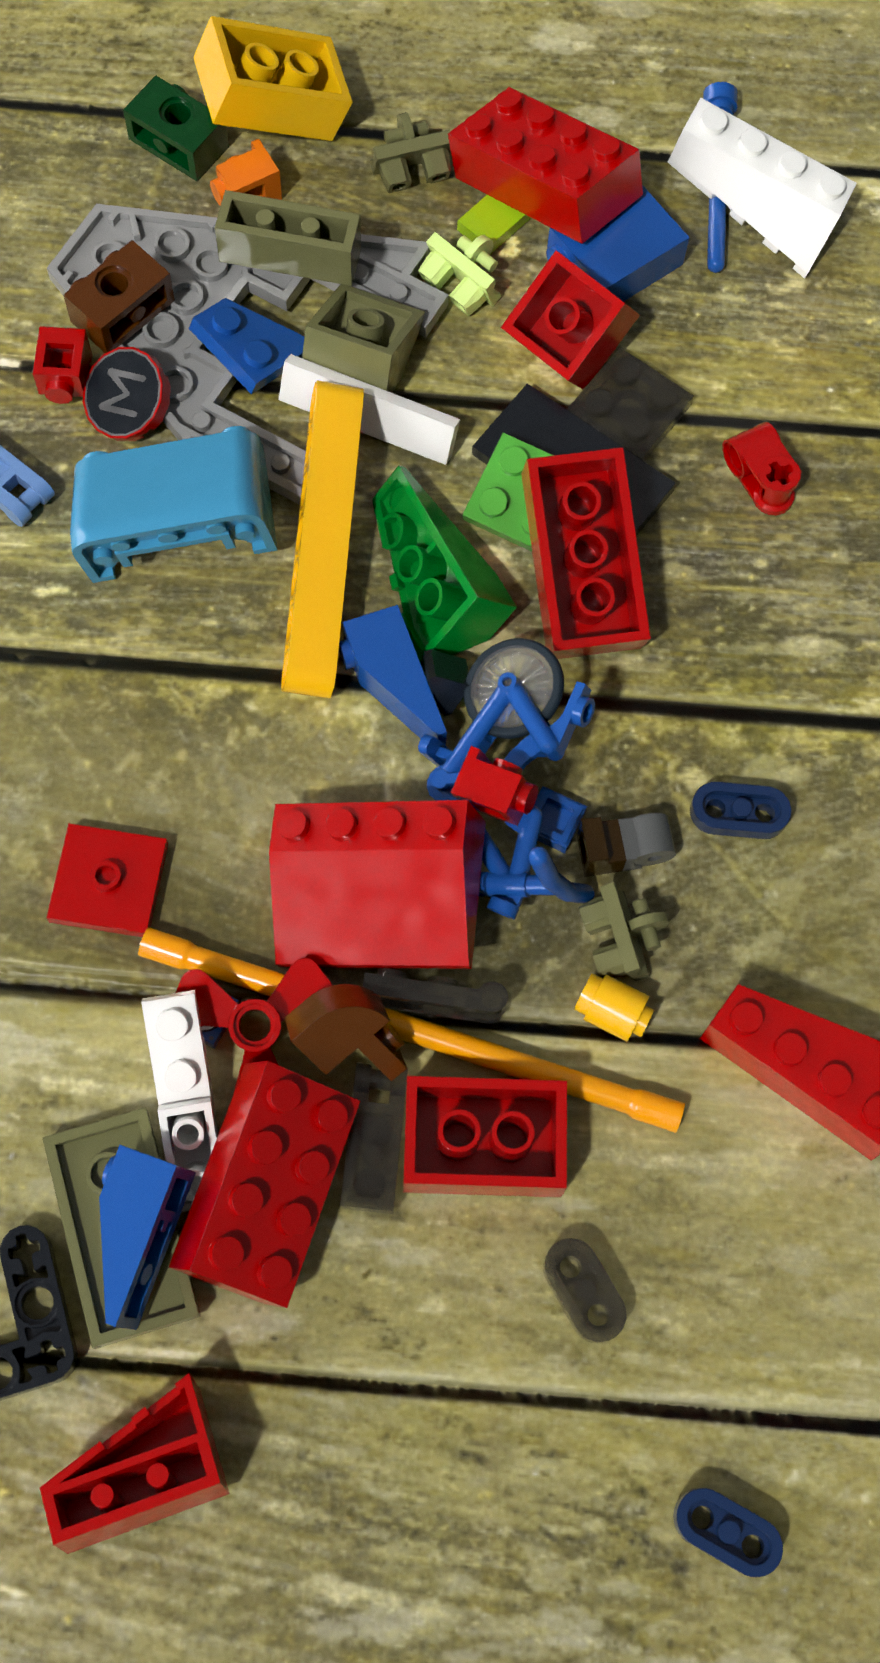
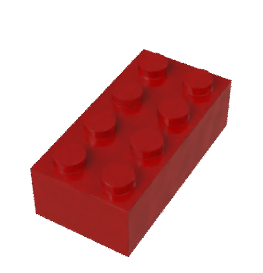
M510 87L499 93L493 100L448 133L456 179L581 244L643 195L640 151L638 148Z
M623 447L527 459L521 475L545 646L553 652L557 659L641 649L651 637Z
M270 1061L246 1063L168 1268L262 1304L288 1308L360 1100Z

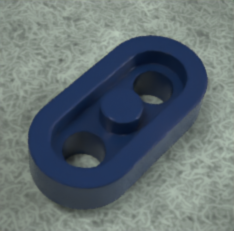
M710 782L704 784L696 791L690 805V816L695 826L708 834L771 839L778 836L788 824L791 817V805L785 794L773 787ZM706 807H718L722 812V816L717 818L710 816L706 811ZM758 810L766 811L770 815L771 821H760L756 817L755 812Z
M707 1488L689 1490L677 1501L673 1514L675 1528L682 1539L735 1571L750 1577L766 1576L779 1565L783 1555L782 1539L777 1529L767 1520L720 1493ZM699 1506L705 1507L710 1513V1522L703 1529L697 1528L692 1522V1513ZM748 1535H754L760 1543L758 1554L752 1558L747 1557L742 1550V1542Z

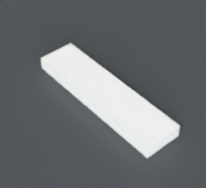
M292 354L284 361L278 400L310 412L312 393L316 380L363 388L364 398L360 432L444 465L452 457L460 419Z

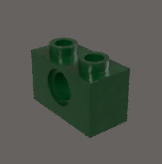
M157 75L123 109L129 140L197 182L229 148L227 127L212 123L208 106L189 96L182 87L176 84L171 85Z

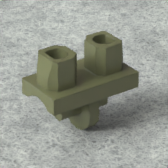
M407 112L398 114L397 128L384 131L386 144L373 148L374 159L370 160L373 175L380 174L388 193L409 188L412 181L408 167L422 164L427 183L432 184L447 180L451 173L449 156L451 150L448 139L450 129L429 134L426 122L412 125Z
M614 882L601 886L602 896L594 898L579 907L583 924L590 935L612 928L615 937V944L593 951V958L599 976L604 978L605 974L617 978L629 975L635 981L650 977L639 936L643 938L646 951L660 948L661 944L657 931L669 925L667 914L665 912L651 913L647 899L643 898L632 902L636 918H632L625 892L617 890Z

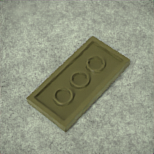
M141 1108L42 1137L92 1348L98 1349L201 1317L191 1276L168 1268L180 1238L178 1225H176L137 1330L113 1327L106 1324L99 1202V1196L104 1186L102 1175L109 1159L116 1155L119 1145L160 1159L147 1108Z

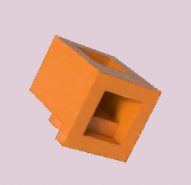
M260 139L251 142L252 150L241 155L232 156L216 166L217 178L210 181V187L215 200L220 206L225 190L282 200L280 170Z

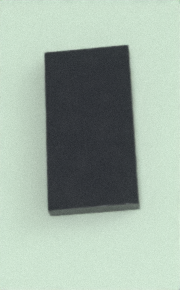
M527 383L472 446V455L487 465L503 433L552 455L621 448L622 446ZM623 448L637 536L672 494L676 483Z

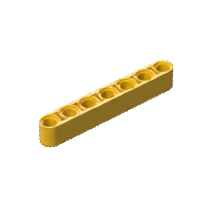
M316 380L313 388L283 659L282 692L328 699L331 698L337 671L363 409V388Z

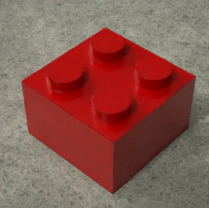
M555 250L501 328L567 381L585 391L639 318L640 314Z

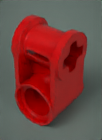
M763 422L724 440L722 451L726 464L733 475L740 480L755 506L767 515L777 516L787 512L794 503V490L800 482L801 470L781 442L780 436L772 424Z

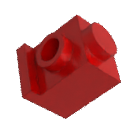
M39 327L32 374L38 393L45 395L48 400L54 403L66 404L71 402L73 397H83L84 382L88 376L89 363H92L93 356L86 329Z
M471 746L451 790V794L457 800H468L481 813L518 826L523 814H529L534 807L538 796V786L527 782L522 776L523 769L499 758H495L492 763L480 749Z

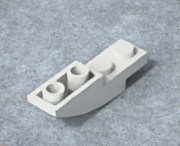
M195 990L142 998L141 1001L158 1100L157 1112L165 1160L196 1172L182 1212L190 1211L219 1134L205 1040L202 1036Z

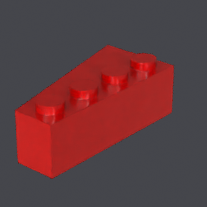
M738 984L700 1039L872 1161L880 1155V1041Z

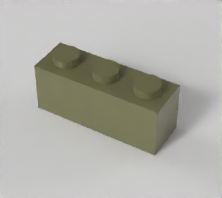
M225 190L214 227L219 262L352 286L361 252L360 214Z

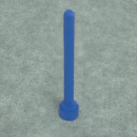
M716 82L705 88L703 92L704 100L732 115L737 111L738 91L734 85L727 82ZM716 196L712 199L709 198L707 267L711 272L718 273L725 266L726 204Z

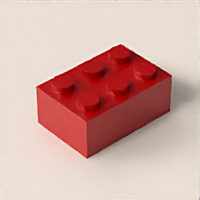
M407 1076L403 1193L562 1197L567 1189V1081Z

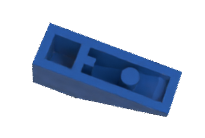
M398 605L344 621V640L339 641V654L346 670L353 668L359 684L420 739L423 735L428 734L436 737L446 745L447 731Z
M119 1145L116 1155L109 1159L102 1175L104 1186L99 1196L106 1324L113 1327L137 1330L196 1172Z

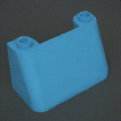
M232 426L224 429L222 433L112 453L95 451L86 454L82 460L77 462L74 470L70 527L73 557L90 580L96 583L116 579L115 565L120 562L123 567L133 566V555L222 540L225 548L231 549L236 548L235 540H244L252 544L254 554L277 551L265 452L260 437L256 433L249 431L246 427Z

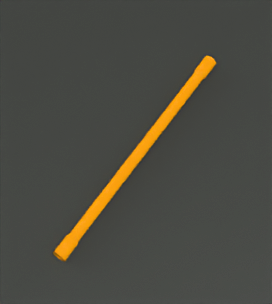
M150 927L146 929L138 951L140 957L180 970L200 969L212 978L267 996L272 995L285 975L197 946L190 940ZM385 1007L390 1019L388 1023L395 1029L403 1041L519 1079L567 1081V1095L625 1113L632 1119L674 1133L679 1128L685 1108V1103L644 1089H632Z

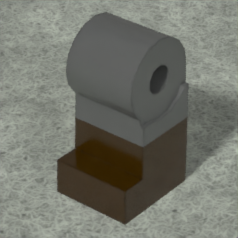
M648 813L633 818L602 821L601 817L581 819L576 836L585 877L642 869L643 866L660 864L676 856L669 819L666 814Z

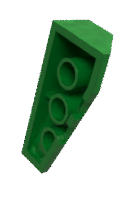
M398 465L372 498L382 548L390 551L394 573L389 576L391 589L399 592L403 610L401 615L420 664L424 665V651L432 649L454 655L488 641L515 611L517 606L495 571L405 467Z

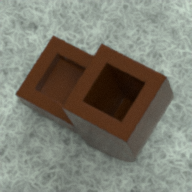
M338 984L323 988L308 997L285 1017L291 1042L325 1075L357 1048L391 1082L407 1069L400 1048L404 1046L402 1038L388 1023L390 1019L382 999L365 987L353 984Z

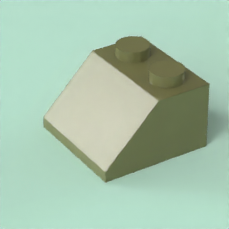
M340 284L307 323L302 358L392 393L402 380L422 326L425 311Z

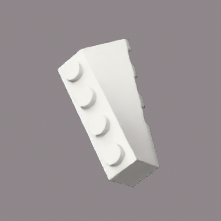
M700 98L667 162L710 199L717 196L730 209L729 215L739 224L743 225L747 222L763 235L765 239L762 243L775 254L781 251L795 263L793 269L804 279L840 218L857 184L703 98Z

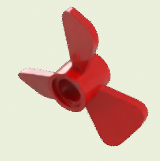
M301 958L291 965L267 1002L261 999H248L238 1004L208 974L200 969L187 971L182 976L175 993L195 990L201 1026L228 1028L234 1043L245 1050L236 1082L237 1086L246 1063L270 1061L279 1065L270 1047L277 1041L280 1035L281 1022L285 1021V1017L308 997L323 988L332 986V983L313 960ZM253 1010L264 1012L270 1019V1031L265 1038L259 1041L248 1040L240 1030L241 1019L246 1013Z

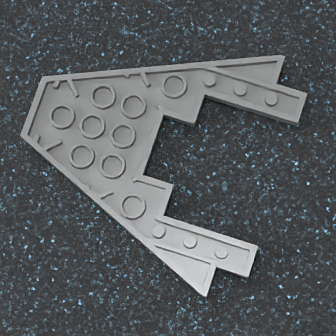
M96 203L48 265L47 271L52 283L62 295L65 294L76 280L85 278L99 267L110 253L120 250L131 240L164 267L171 276L175 301L119 347H135L157 358L161 363L164 375L168 376L171 386L170 404L163 422L177 440L222 433L224 429L232 426L248 428L249 431L256 433L260 437L263 444L269 489L300 505L305 450L220 406L238 380L214 355L206 352L208 348L189 330L194 316L222 299L227 298L240 305L249 292L288 311L310 278L219 262L214 228L217 217ZM361 234V252L351 287L425 311L424 320L419 331V335L425 338L447 308L449 294L415 278L419 273L418 270L430 254L425 241ZM311 279L333 291L340 285L338 283Z

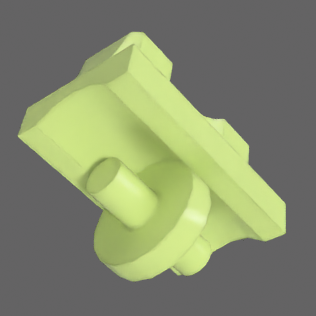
M436 232L426 241L430 254L418 270L421 278L427 284L439 290L452 275L459 279L461 282L449 297L451 302L467 316L475 312L485 301L494 306L502 297L494 289L495 279L481 269L483 267L491 273L498 265V261L490 256L493 249V241L485 234L480 235L473 242L463 235L458 240L456 246L464 254Z

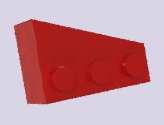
M190 1373L176 1382L175 1388L149 1408L144 1407L131 1417L132 1421L103 1443L99 1441L39 1487L54 1546L69 1554L230 1494L201 1391Z

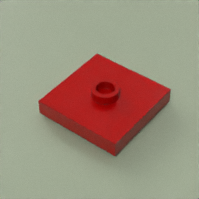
M68 823L46 917L49 923L143 937L148 927L151 928L169 845L167 839Z

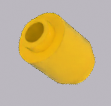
M593 973L590 975L574 1010L585 1015L584 1021L626 1042L632 1033L642 1037L654 1012V1009L646 1006L649 995L605 974L604 978H601Z

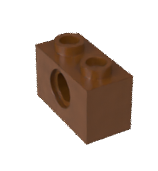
M133 240L120 250L110 253L99 267L85 278L76 280L69 290L63 294L71 323L78 329H86L88 338L104 353L119 347L175 301L170 273Z

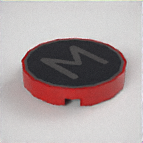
M117 347L103 354L91 367L84 382L83 405L87 419L98 432L117 441L135 442L144 438L141 435L146 434L150 429L155 430L162 423L170 404L171 386L168 376L164 375L163 369L160 366L161 363L157 358L135 347Z

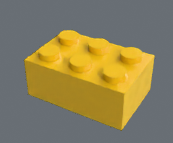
M210 17L193 58L212 123L227 127L333 141L353 102L332 38L221 17Z

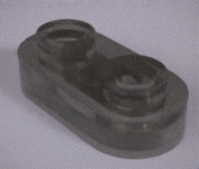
M567 1238L555 1243L545 1256L543 1272L547 1283L576 1333L588 1342L605 1343L612 1340L624 1328L627 1313L622 1298L594 1250L582 1240ZM566 1258L575 1260L579 1265V1274L573 1278L564 1276L560 1270L562 1260ZM600 1306L605 1310L607 1320L604 1325L596 1326L589 1321L588 1310L590 1307Z

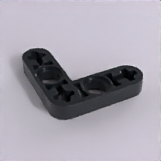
M29 1225L18 1226L10 1230L0 1245L1 1263L19 1340L0 1345V1358H5L10 1363L13 1374L9 1384L0 1390V1401L59 1383L73 1373L78 1362V1350L53 1246L47 1235L38 1228ZM27 1237L31 1243L40 1244V1250L32 1254L34 1270L41 1273L47 1269L48 1277L32 1278L19 1285L17 1278L29 1277L25 1262L19 1258H13V1252L21 1248L20 1240ZM35 1289H47L53 1296L54 1305L51 1312L42 1319H31L24 1310L26 1297ZM49 1342H52L54 1348L65 1350V1358L57 1361V1371L51 1373L50 1368L44 1365L29 1368L27 1370L32 1380L24 1383L25 1368L17 1354L18 1351L25 1349V1359L31 1360L46 1354L45 1345Z

